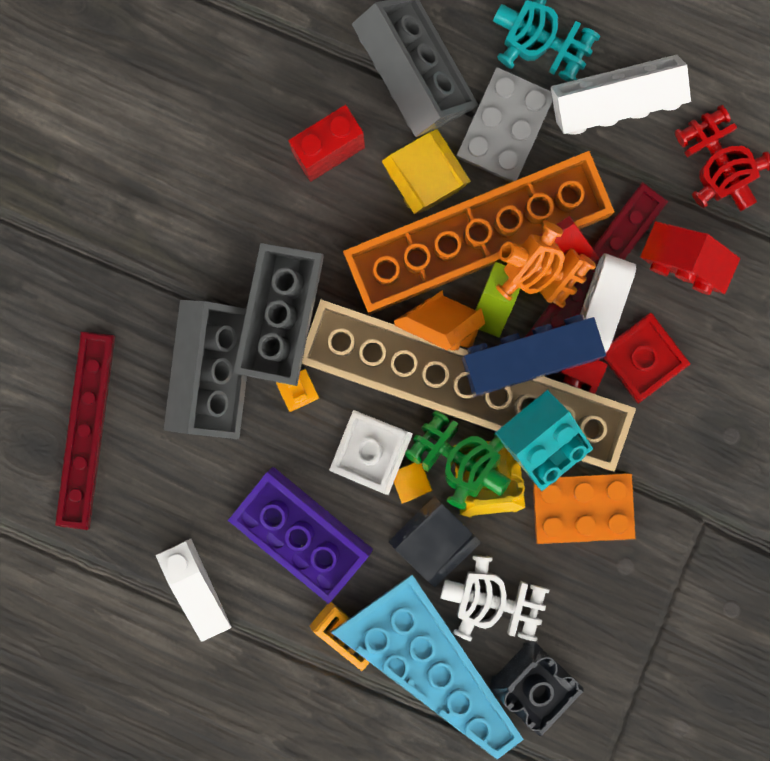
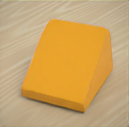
M412 463L399 468L394 484L402 503L432 491L422 463Z

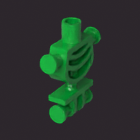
M434 411L432 413L433 419L430 423H424L421 427L425 433L424 436L415 435L413 438L415 443L410 450L407 449L405 451V456L412 462L420 464L422 461L420 457L425 451L429 454L423 461V469L429 472L441 454L447 458L445 479L450 487L456 489L453 496L448 497L447 502L456 508L465 509L467 506L465 503L467 496L476 497L483 486L502 496L508 488L511 479L495 470L500 464L501 455L498 452L503 447L506 448L496 433L493 434L494 439L489 443L480 437L470 436L453 447L449 443L458 432V423L453 420L448 426L450 420L441 412ZM444 425L448 426L444 433L440 431ZM431 438L437 441L435 445L429 441ZM473 448V450H471L467 455L463 453L464 451ZM454 463L460 466L457 478L451 472ZM466 470L470 472L468 483L463 481Z

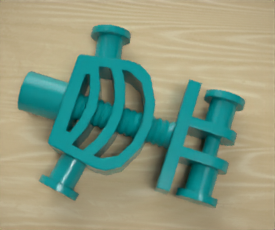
M526 0L520 13L503 4L500 5L493 22L510 30L504 43L508 48L504 54L499 53L497 56L502 64L512 69L515 66L513 62L518 56L527 61H535L544 55L549 48H552L558 52V55L549 73L554 75L561 61L567 63L564 71L559 72V77L567 82L577 80L576 75L579 69L583 70L586 66L582 57L591 56L593 52L591 47L594 41H598L600 38L597 32L589 28H583L581 31L583 36L579 42L573 38L581 23L575 21L566 40L559 39V37H556L558 15L554 9L545 6L547 0ZM534 13L538 14V27L532 23ZM545 17L551 24V33L543 30ZM525 36L531 37L527 42L523 43L522 45L519 44L525 38ZM537 41L543 43V46L539 49L529 50ZM568 48L577 52L576 55L574 56L573 54L567 52Z

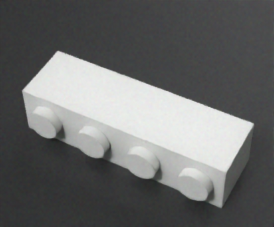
M678 55L551 86L556 123L564 134H580L586 131V128L598 125L611 126L616 124L618 120L629 117L643 118L648 116L649 112L661 109L675 110L681 104L691 102L687 64Z

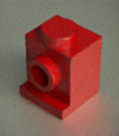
M596 360L560 371L557 374L564 376L563 383L579 389L584 385L587 387L585 391L595 394L608 364Z

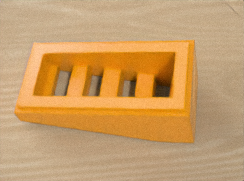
M330 602L313 620L310 628L317 636L363 671L370 662L361 655L356 657L353 655L355 653L350 647L346 649L344 642L333 638L334 635L331 631L350 617ZM336 616L337 619L335 620V622L329 627L327 631H325V628Z

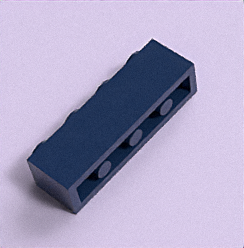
M580 314L565 319V326L553 329L551 324L532 329L533 335L525 338H520L519 333L501 338V345L488 348L487 343L468 348L469 354L464 355L462 362L473 397L604 358L606 352L595 318L585 319L584 315Z

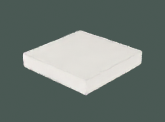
M353 410L329 471L389 495L413 433Z

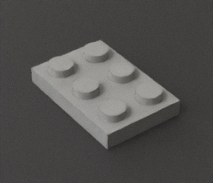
M496 67L456 158L509 182L516 181L553 101L551 91Z

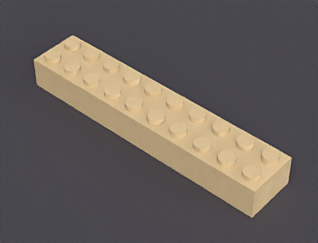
M320 299L307 337L302 360L303 365L494 431H498L548 390L571 413L593 447V450L581 461L615 472L636 408L544 376L473 397L462 362L464 355L469 354L468 350L459 347V350L447 351L396 327L394 324Z

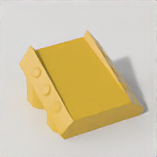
M438 129L425 134L382 160L390 178L395 182L403 195L404 202L414 214L430 209L456 194L471 182Z
M503 447L498 452L501 455L500 464L495 469L511 479L506 491L502 496H499L483 486L476 497L467 496L465 500L467 506L465 509H460V515L472 517L475 515L517 512L525 508V486L522 479L521 466L506 448ZM470 448L464 451L463 453L467 455L471 450H473V448ZM455 463V472L457 478L460 466ZM467 470L463 481L468 483L470 472H467Z

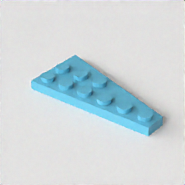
M413 575L405 578L331 631L334 636L494 758L499 759L524 740Z

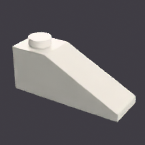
M192 539L155 555L172 592L201 642L231 628Z

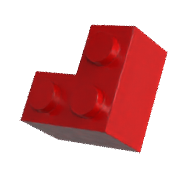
M655 221L640 255V258L651 265L649 268L651 271L666 277L669 272L674 273L678 279L692 283L694 290L706 295H711L712 291L722 294L726 293L741 259L707 233Z

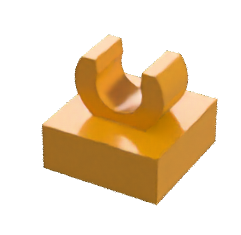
M306 369L300 371L297 386L276 382L289 412L320 399Z

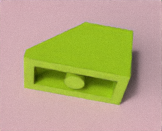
M495 262L475 310L477 311L482 308L485 325L479 330L499 338L521 288H518L511 295L513 298L510 301L507 300L497 290L496 286L498 284L503 285L509 277L504 271L505 265Z

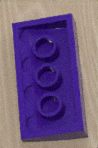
M274 467L263 476L228 520L328 604L373 551V548Z

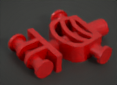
M720 105L714 113L709 114L706 112L701 115L702 123L699 124L696 120H692L689 122V127L682 131L680 129L675 130V136L683 148L688 146V142L694 138L698 142V144L684 152L687 158L706 147L712 154L699 171V179L704 188L699 192L694 191L692 193L696 203L705 208L707 201L712 197L719 201L731 195L741 212L757 203L748 184L760 177L759 171L763 169L770 171V154L766 151L762 153L761 157L754 159L750 149L745 146H729L723 149L719 140L734 132L737 126L733 123L723 130H719L717 125L722 122L727 124L731 121L727 109ZM704 129H707L708 133L710 134V137H706L705 133L703 132ZM727 154H736L741 158L730 161ZM715 160L719 169L710 177L709 168ZM740 166L746 167V169L737 172L733 167ZM723 173L725 180L717 186L715 183Z

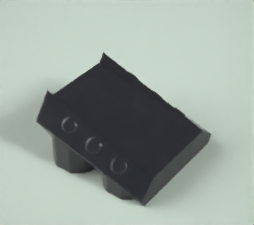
M435 496L428 503H425L419 509V512L389 541L392 547L434 587L482 543Z
M535 641L523 643V648L496 676H492L489 688L502 701L505 707L514 712L539 736H542L584 692V688Z

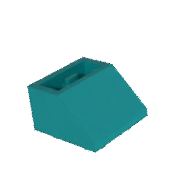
M548 390L495 432L509 453L541 491L557 481L562 474L593 450V447L571 413Z

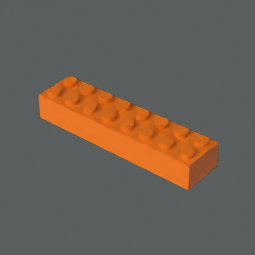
M587 151L344 250L343 253L367 313L371 315L494 265L495 262H501L499 251L505 242L510 241L522 246L530 234L539 236L545 231L543 227L545 222L557 224L571 216L578 228L582 229L609 218L615 211L590 151Z

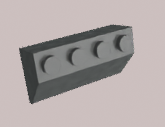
M384 0L375 2L352 23L360 42L364 45L374 63L375 69L381 75L390 91L391 97L398 105L415 137L434 131L478 106L475 97L420 0Z
M260 243L234 368L235 374L288 385H298L324 254Z
M180 300L164 431L239 439L247 376L235 374L234 368L247 309L206 301Z

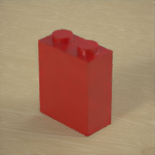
M346 104L288 140L293 156L310 182L365 148L364 133Z

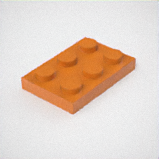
M632 473L559 477L557 481L550 484L543 491L533 482L537 544L635 539Z

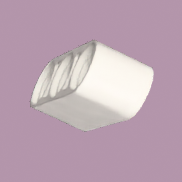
M606 253L601 256L580 313L584 315L585 319L595 318L605 352L608 351L612 343L636 272V264Z

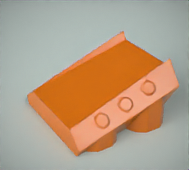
M442 290L394 320L396 327L447 351L459 350L460 346L466 348L473 346L478 330L485 325L482 308L476 311L445 297Z

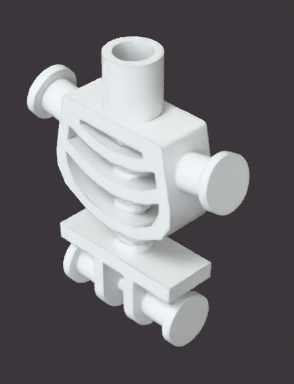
M479 555L473 556V560H476L475 572H467L465 584L445 579L440 599L459 603L457 616L462 619L459 629H454L453 633L471 641L472 637L470 634L474 625L484 629L492 627L504 611L505 613L512 614L507 631L510 636L515 637L520 620L524 621L522 632H518V637L537 641L535 632L537 625L542 624V620L536 617L538 610L545 611L546 605H543L545 593H549L550 589L531 584L530 588L533 589L531 599L526 600L525 595L528 584L520 581L516 600H507L504 582L498 575L488 573L489 561H492L493 557ZM479 579H484L486 594L480 592ZM490 580L498 584L500 597L492 595ZM477 605L482 606L476 615L470 616ZM523 606L531 608L529 615L521 614ZM489 608L496 610L489 619L482 620Z

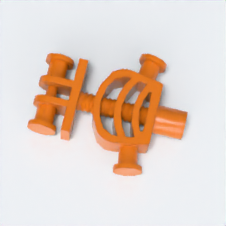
M545 222L543 226L545 231L542 236L530 234L522 246L510 241L505 242L501 246L499 257L502 261L508 263L504 271L509 279L503 285L498 284L496 288L509 301L513 298L511 295L518 288L529 294L540 291L547 302H553L563 308L566 305L565 300L567 297L577 292L574 284L576 282L583 284L586 281L585 275L590 269L594 270L596 264L584 254L579 256L571 248L564 256L563 251L555 242L557 237L562 236L563 230L554 223Z

